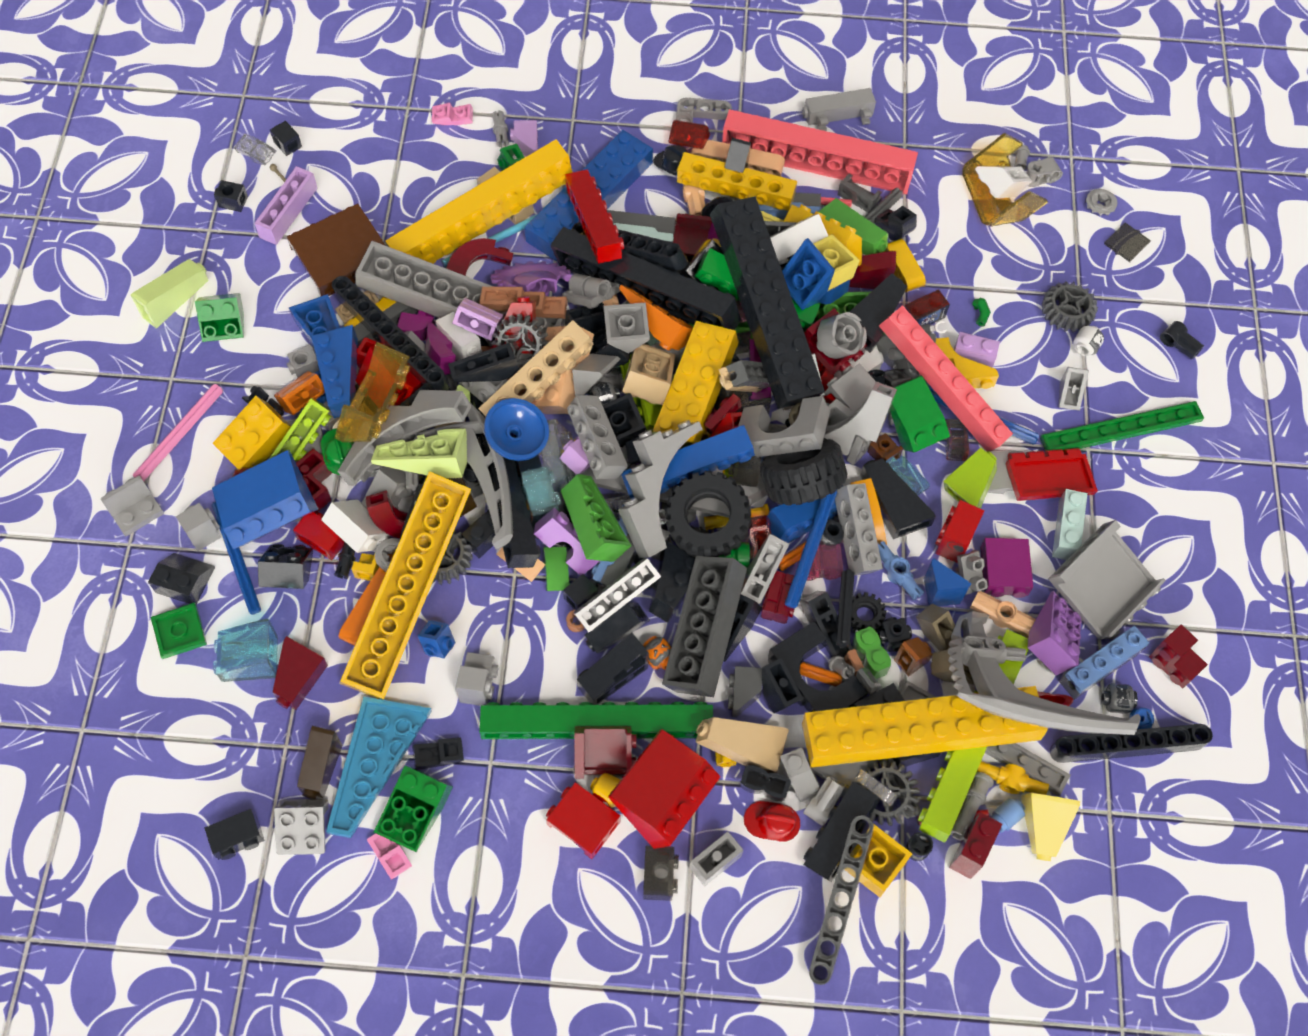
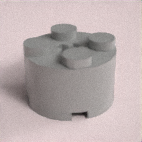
M845 312L822 320L817 331L818 350L834 359L857 353L864 347L867 337L865 327L862 328L859 322L861 319L853 313Z

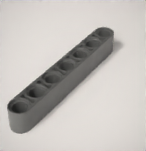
M860 815L853 819L809 969L810 979L818 985L826 984L834 972L874 831L873 821L867 816ZM861 819L869 823L870 828L866 834H860L856 830V823ZM854 843L859 844L863 849V853L859 858H854L849 853V847ZM847 867L852 868L856 873V878L852 882H847L842 877V872ZM838 892H844L848 895L849 902L847 905L840 906L837 904L835 896ZM837 916L840 918L842 927L839 930L830 928L828 924L830 917ZM824 941L832 942L835 946L834 953H824L821 948ZM816 966H824L828 971V976L824 979L818 978L814 972Z

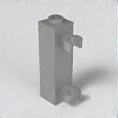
M871 88L806 98L805 106L802 107L803 118H806L809 126L817 124L818 130L827 131L826 125H828V122L861 117V122L865 125L870 124L869 117H872L876 101Z

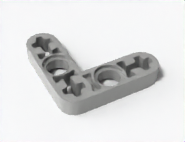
M681 98L677 105L674 142L681 146H686L690 143L693 118L726 120L729 109L732 110L731 104L722 100ZM706 106L709 110L702 111L700 107ZM682 119H686L689 121V123L682 124L679 121ZM681 131H685L684 138L681 137Z

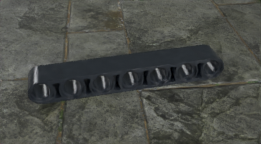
M576 223L572 229L585 235L581 223ZM618 229V237H622L624 242L623 250H626L629 254L635 257H643L652 264L657 263L663 268L673 271H680L687 266L688 260L679 244Z
M1205 724L1137 729L1134 735L1092 733L1062 736L1051 746L1050 755L1058 763L1198 751L1212 740L1213 732ZM1195 734H1198L1202 738V741L1198 740ZM1172 736L1177 737L1180 743L1175 742ZM1150 738L1155 739L1156 742H1157V745L1153 744V743L1150 741ZM1127 740H1131L1135 747L1130 746ZM1104 742L1110 743L1112 749L1107 748ZM1082 744H1086L1090 751L1084 750ZM1059 746L1065 747L1067 754L1061 752Z

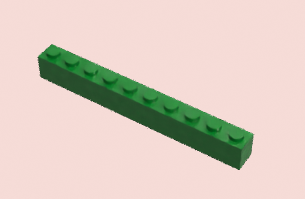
M491 702L480 707L479 732L481 739H574L575 726H631L632 734H636V739H653L662 729L676 739L697 738V728L702 720L713 718V705H708L706 702H696L694 705H685L683 702H673L671 705H662L660 702H650L648 705H639L636 702H627L625 705H616L613 702H604L602 705H593L590 702H582L579 705H569L566 702H559L556 705H546L543 702H536L533 705H523L519 702L500 705L499 703Z

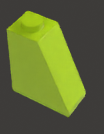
M982 448L978 449L943 481L945 491L958 502L962 500L981 509L997 471L996 457L990 451L986 452Z

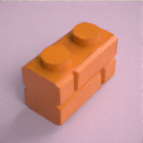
M307 371L274 394V396L286 413L294 415L301 408H304L311 398L317 399L323 395L325 390L319 376Z

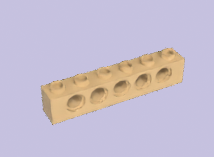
M572 320L478 409L486 417L489 410L496 403L505 399L517 398L530 403L538 400L544 395L545 390L550 385H554L559 381L561 375L566 370H570L575 366L576 361L582 355L585 356L590 352L594 345L590 336ZM568 345H574L571 351H565ZM552 360H558L555 366H549ZM542 374V378L539 381H533L536 375ZM521 389H527L524 395L518 396V392Z

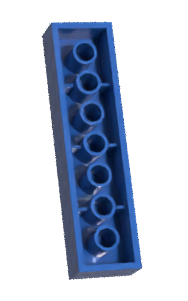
M622 130L582 169H588L591 177L594 176L596 188L600 189L602 200H605L607 209L653 164V148L625 130ZM566 186L524 227L526 242L554 261H557L550 246L563 227L571 230L576 223L580 222L566 191Z

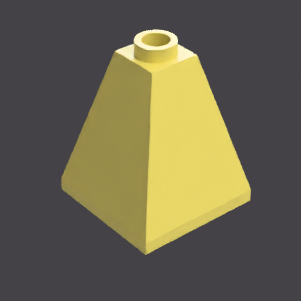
M1036 793L1021 795V801L1025 807V821L1032 854H1037L1036 859L1051 861V857H1056L1079 809L1080 801Z

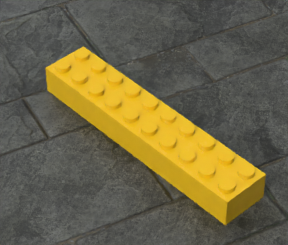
M557 139L388 238L385 242L390 248L434 264L437 260L451 254L466 242L486 233L487 230L501 224L512 215L518 214L521 209L536 203L537 200L551 194L562 185H566L565 174L573 172L569 155Z
M429 471L339 684L377 699L383 700L385 698L469 496L470 488Z
M1036 686L1018 688L1025 693L1039 698ZM957 695L806 712L802 721L810 768L1042 740L1048 730L1046 727L993 715L959 698Z

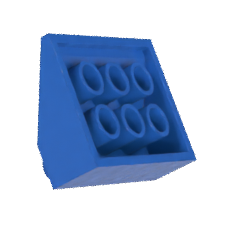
M290 450L284 451L212 487L223 530L233 549L251 543L318 510Z

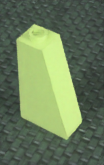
M188 259L134 291L130 296L141 317L157 329L209 281L205 273L206 269L202 264Z

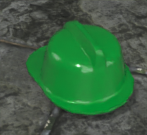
M342 428L328 431L321 440L324 462L329 471L339 476L338 470L354 444V441L351 439L352 433Z

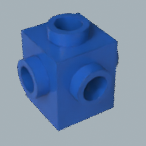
M429 620L418 634L423 651L430 657L444 659L456 643L449 625L442 622Z

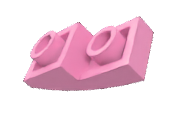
M450 103L432 106V123L439 125L473 123V108L471 104L452 107Z

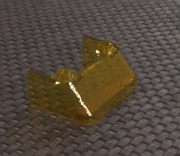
M1003 133L966 162L962 169L963 178L980 220L989 227L1024 221L1048 203L1047 199L1031 191H1028L1013 203L1010 198H995L990 193V188L987 184L979 179V174L975 170L977 166H1011L1008 156L1020 148L1023 143L1006 133Z

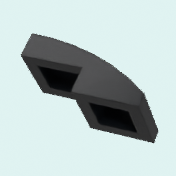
M461 737L438 739L436 743L414 744L412 747L414 766L417 770L464 761Z

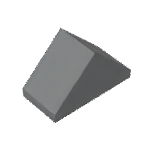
M1067 367L1060 380L1059 408L1080 411L1089 370Z

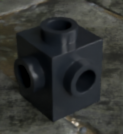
M891 617L884 620L878 631L880 643L889 652L898 651L903 642L912 638V630L910 625H906L905 618L897 619L896 617Z

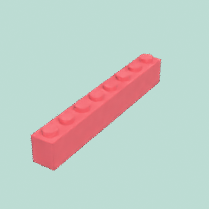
M903 305L879 325L986 451H992L1000 447L1013 434Z

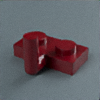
M734 393L730 398L726 397L721 402L718 410L714 407L712 413L707 417L704 425L709 434L712 435L727 413H735L742 406L740 398Z

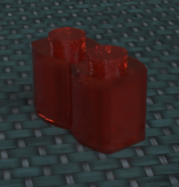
M767 515L751 517L749 535L753 545L754 557L769 534L772 535L771 522Z

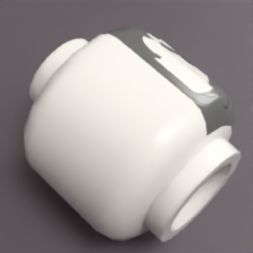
M1095 326L1082 327L1073 341L1075 350L1082 356L1095 355L1104 342V335Z

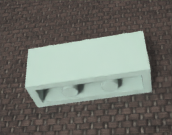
M1066 489L1061 496L1058 506L1052 557L1067 560L1082 545L1088 493Z

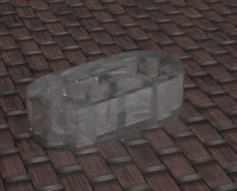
M862 769L854 778L890 806L898 797Z

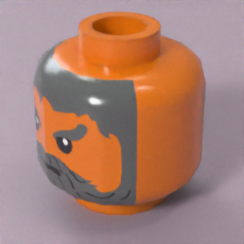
M653 636L643 644L649 652L648 664L654 670L661 668L666 670L672 646L664 637Z

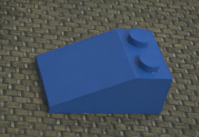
M807 238L782 272L791 297L804 310L822 299L829 289L835 269L810 239Z

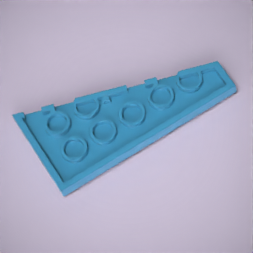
M363 696L326 832L328 834L348 838L353 836L431 714V708Z

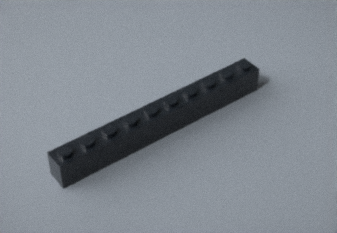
M470 392V403L483 415L478 408L484 403ZM484 433L476 434L484 456H487L490 453V448ZM503 457L509 479L513 520V537L509 543L503 546L507 567L533 568L537 559L540 558L541 551L540 546L537 545L535 540V528L531 525V513L526 506V494L522 491L521 476L517 473V461ZM493 462L488 466L496 492L500 487ZM500 500L498 502V509L502 527V504Z

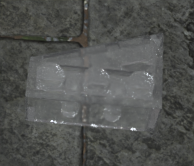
M555 418L547 420L549 438L546 446L541 451L543 461L541 466L546 489L561 493V489L576 474L560 459L564 453L563 447L570 440H573L572 434Z

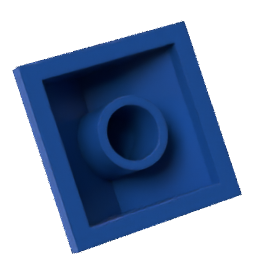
M935 558L931 561L923 578L929 606L931 604L936 606L958 605L963 601L971 586L969 581Z

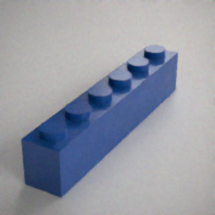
M739 426L679 449L666 470L660 494L667 492L669 488L675 485L680 486V481L685 477L688 480L691 479L693 473L698 472L699 476L705 475V471L725 470L731 464L750 460L752 456H755L745 426ZM631 468L624 470L621 474L630 499L634 498V495L625 475L632 472Z

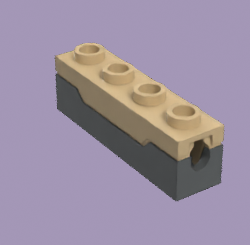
M740 360L719 369L721 375L719 380L726 390L759 392L770 387L762 362Z

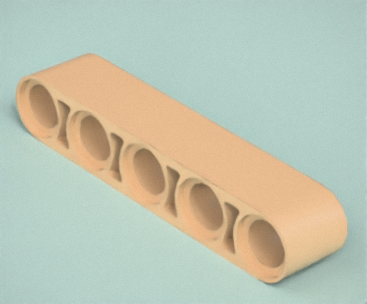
M698 138L694 141L691 154L726 163L730 144ZM750 148L749 169L781 177L785 163L784 157L779 154Z

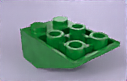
M404 766L374 833L417 852L444 808L453 786L413 767Z

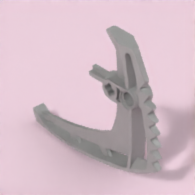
M472 405L467 414L470 422L443 426L431 430L424 429L403 440L405 442L417 439L418 435L423 434L425 437L437 435V431L443 429H466L467 462L481 485L495 531L492 544L495 549H500L509 543L513 537L509 479L503 456L495 452L490 445V453L484 456L476 434L484 433L485 418ZM493 462L500 487L496 492L488 466ZM372 464L360 479L362 482H365L373 471L385 466ZM404 471L406 473V489L415 491L419 486V474ZM500 500L502 504V527L498 509V502Z
M971 611L958 618L951 635L952 640L949 643L951 648L948 650L950 655L948 662L951 664L949 670L953 672L951 679L955 681L953 687L959 691L957 694L959 698L993 715L1041 727L1095 734H1135L1140 723L1139 714H1135L1130 719L1099 714L1054 703L1019 690L1006 677L999 664H1003L1006 660L1025 661L1026 650L1009 648L1000 639L987 637L983 624L987 622L988 614ZM961 628L963 629V638L961 637ZM963 665L969 667L979 694L972 693L965 677Z

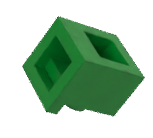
M516 143L500 148L501 153L497 161L500 170L503 171L525 157Z

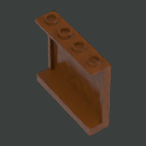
M358 203L286 236L290 249L294 250L315 283L320 297L327 294L330 296L335 293L332 288V281L339 276H346L354 284L356 283V271L371 241L385 245Z

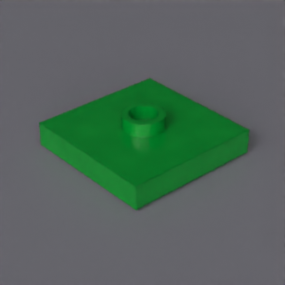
M196 603L150 617L162 659L207 645Z

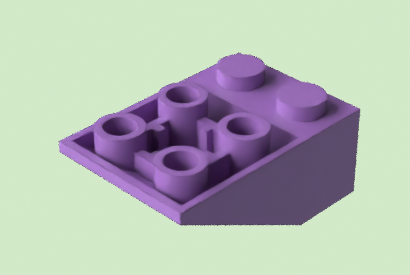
M1054 591L1050 593L1029 631L1028 649L1055 675H1058L1079 665L1082 620L1079 614L1074 612L1067 605L1066 601L1060 598Z

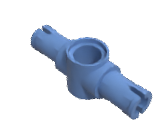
M885 541L880 542V544L878 543L880 558L884 562L883 566L887 570L889 581L902 586L913 601L917 597H921L924 591L913 579L909 562L905 558L894 555ZM894 569H901L903 573H898Z

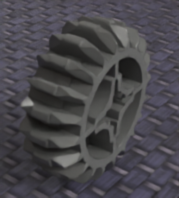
M1067 281L1063 284L1058 282L1045 294L1042 302V313L1046 314L1045 320H1051L1050 326L1055 324L1057 325V330L1064 328V331L1067 332L1070 329L1074 333L1077 329L1080 330L1084 326H1090L1091 322L1094 321L1098 311L1096 306L1097 300L1094 299V294H1089V288H1082V284L1077 286L1075 282L1068 284Z
M518 314L517 321L513 315H510L509 321L503 319V326L499 324L496 326L499 332H494L492 335L498 339L492 341L494 346L504 345L505 341L506 344L510 343L519 370L543 346L549 343L548 340H543V338L548 336V333L544 332L541 334L540 332L544 326H535L538 323L537 319L531 323L530 315H527L525 320H523L522 314ZM516 326L522 327L518 335H506L508 329ZM528 330L534 335L537 345L528 338ZM522 336V343H525V345L519 349L516 341ZM524 350L535 351L532 357L519 359Z
M455 529L444 553L447 556L442 558L432 584L436 580H438L440 585L443 584V580H447L451 584L452 578L459 581V574L466 575L465 568L471 567L470 561L473 559L471 554L472 547L467 545L466 540L462 538L461 532L456 534ZM456 548L460 550V556L457 561L453 556Z
M882 761V768L880 769L878 764L874 763L875 771L872 772L869 768H866L865 771L869 774L868 777L860 775L859 778L864 781V784L858 783V785L869 791L872 783L882 776L881 785L870 792L883 800L885 812L875 809L870 819L874 822L879 817V825H883L885 819H887L888 825L892 826L893 818H895L897 823L901 824L900 816L902 814L906 819H909L910 815L906 811L908 809L913 812L916 811L911 802L919 803L920 800L917 797H913V794H919L920 790L912 787L918 782L916 779L909 780L913 775L911 771L903 774L905 771L904 765H901L896 770V762L892 761L890 768H888L887 762ZM890 775L902 779L906 788L893 787ZM887 786L893 792L888 801L884 795H880ZM906 796L904 803L893 811L894 801L897 798Z

